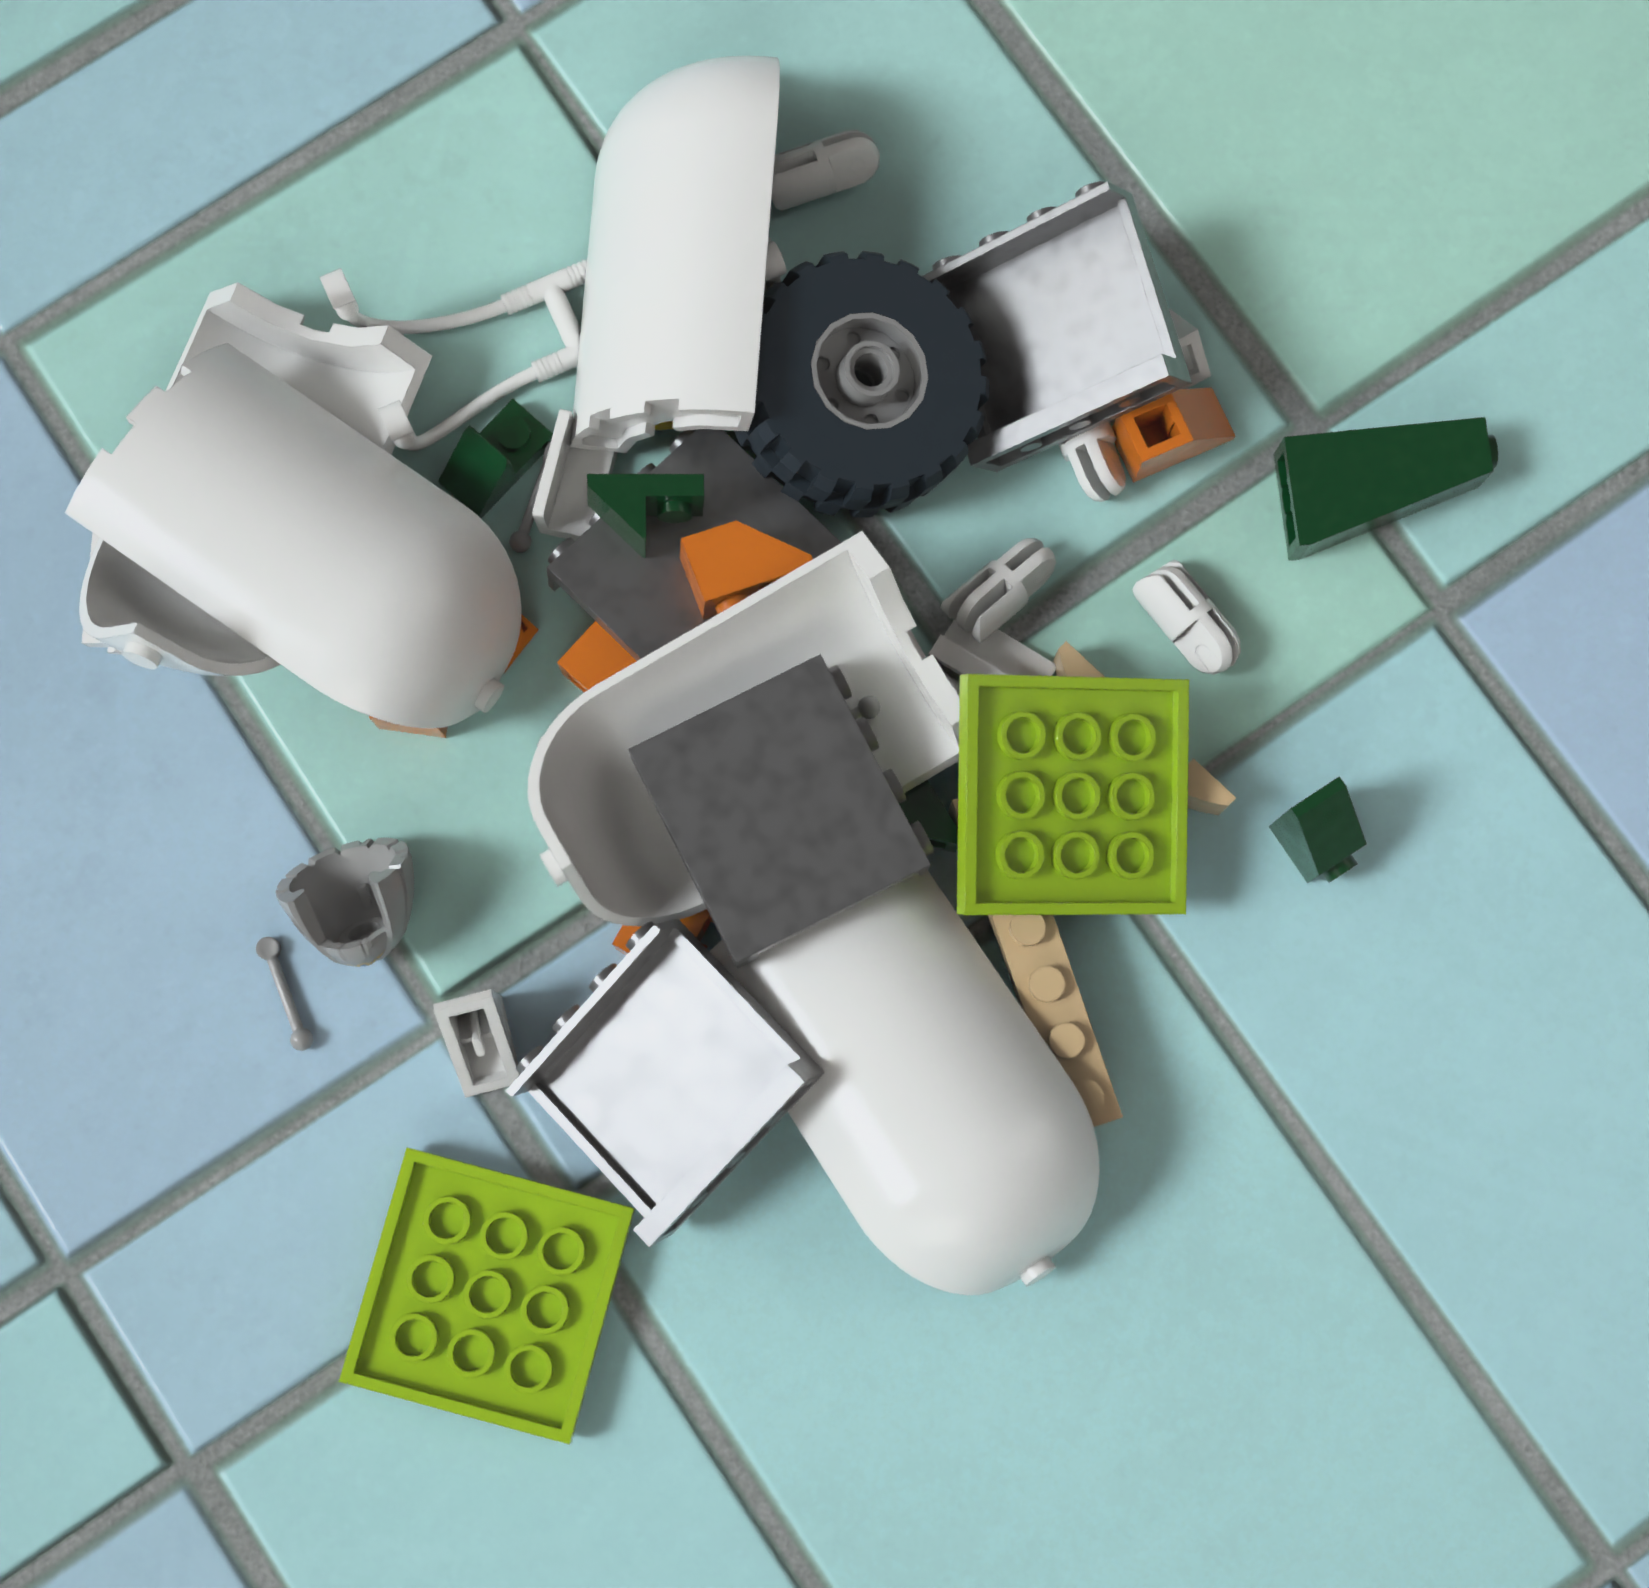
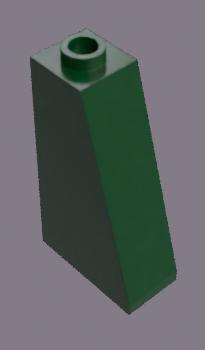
M1480 417L1284 437L1274 452V462L1288 561L1300 560L1479 488L1492 474L1493 468L1497 466L1498 462L1497 441L1494 435H1488L1486 418Z

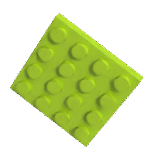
M994 674L960 675L957 914H1186L1189 679Z
M406 1147L339 1382L570 1445L575 1433L636 1208Z

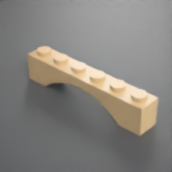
M957 798L952 800L948 812L958 827ZM988 915L1017 1001L1080 1093L1089 1112L1093 1127L1123 1118L1054 916Z

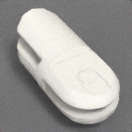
M849 130L775 154L772 201L776 209L783 211L866 182L872 178L879 167V150L870 136L859 130Z
M1110 421L1058 444L1064 459L1071 462L1083 491L1089 498L1097 502L1107 501L1110 498V493L1115 496L1124 490L1126 485L1125 472L1113 444L1117 438Z
M1036 538L1024 539L1014 545L997 561L993 560L986 564L942 602L940 608L949 618L956 619L958 626L965 632H972L973 638L981 644L1027 605L1028 598L1050 578L1056 564L1054 553L1050 548H1044L1042 541Z
M1173 559L1135 583L1132 589L1135 598L1192 666L1202 673L1214 675L1227 670L1235 664L1241 653L1240 638L1235 628L1179 561Z

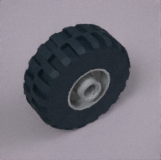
M843 251L825 254L817 266L805 261L789 270L781 283L775 282L764 294L755 413L749 431L734 432L741 447L750 445L756 455L752 465L764 479L771 474L784 485L781 490L782 493L797 501L801 497L815 502V511L834 516L841 508L849 509V514L853 518L873 517L880 509H885L892 513L909 506L916 498L924 497L959 466L969 453L968 444L970 445L979 436L985 420L983 413L979 409L989 400V379L986 376H981V367L987 362L982 342L980 340L974 341L970 328L974 325L973 321L964 307L957 309L947 297L950 291L937 279L931 283L917 274L919 267L902 259L897 264L884 261L882 253L862 251L857 259H849L848 254Z

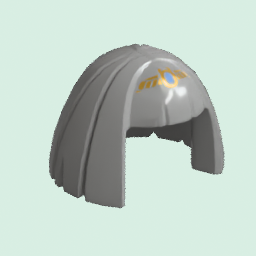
M377 838L375 842L372 839H367L363 843L354 841L343 844L340 851L333 847L309 858L308 865L301 863L288 872L286 878L281 879L277 886L276 897L280 906L301 934L330 960L347 966H369L389 955L406 932L414 899L412 856L405 842H398V839Z

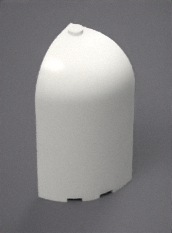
M749 55L718 57L674 69L641 89L621 109L603 140L595 172L573 408L574 420L570 447L627 453L637 441L654 436L656 424L673 421L672 428L677 431L699 429L749 431L755 413L780 89L778 57Z
M239 282L210 292L166 391L184 377L181 374V367L185 362L208 349L229 343L392 455L395 443L389 436L378 408L400 400L408 416L432 358L431 354L389 325L357 328L333 323L330 332L311 329L303 326L305 320L303 314L277 305ZM99 537L90 558L80 594V621L88 635L122 651L123 657L148 669H157L161 665L202 675L242 676L264 672L281 665Z
M229 343L208 349L185 362L181 367V374L184 377L166 392L155 386L126 416L127 421L133 427L114 452L110 454L102 448L85 473L65 512L68 516L302 680L337 702L363 714L394 724L416 728H443L457 724L480 710L483 713L488 712L500 698L504 685L499 681L513 656L518 642L522 607L518 580L513 565L498 537L477 514Z
M863 531L598 683L571 702L549 726L535 751L528 776L527 791L531 814L549 847L548 850L539 855L557 886L569 881L582 903L594 915L614 924L643 926L650 921L657 924L674 919L680 920L707 909L631 760L628 749L819 654L823 657L828 669L837 665L843 673L852 693V697L845 700L850 710L858 707L859 701L866 696H873L879 701V714L875 718L866 719L879 745V749L872 753L882 772L892 769L904 793L959 761L960 696L947 679L934 655L932 654L925 658L924 652L911 631L917 625L903 600L892 571Z
M929 871L921 876L916 874L758 954L757 959L738 969L723 939L709 951L825 1072L788 1113L858 1224L888 1259L903 1271L927 1285L961 1295L991 1293L1022 1279L1027 1287L1036 1283L1056 1268L1051 1259L1080 1233L1092 1212L1096 1200L1100 1168L1098 1145L1093 1123L1075 1085Z

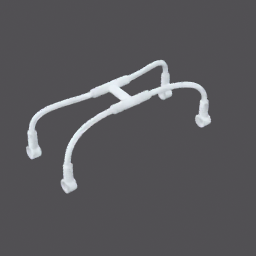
M774 241L768 243L764 294L775 282L781 283V276L787 273L782 254ZM587 259L521 286V288L518 287L516 290L506 292V294L500 296V300L460 313L418 320H383L365 316L359 313L358 304L341 268L320 276L326 294L338 316L358 328L389 325L401 334H420L474 324L506 312L508 315H512L545 301L565 344V348L532 361V367L497 384L425 433L418 436L415 435L400 400L378 408L391 440L400 449L417 451L426 448L522 386L537 379L539 382H543L564 373V371L576 368L578 365L581 327L565 292L585 283Z

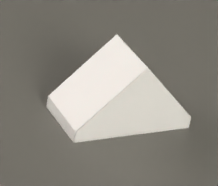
M489 989L433 1004L437 1022L465 1098L511 1086L520 1073L516 1070L518 1061L502 996Z

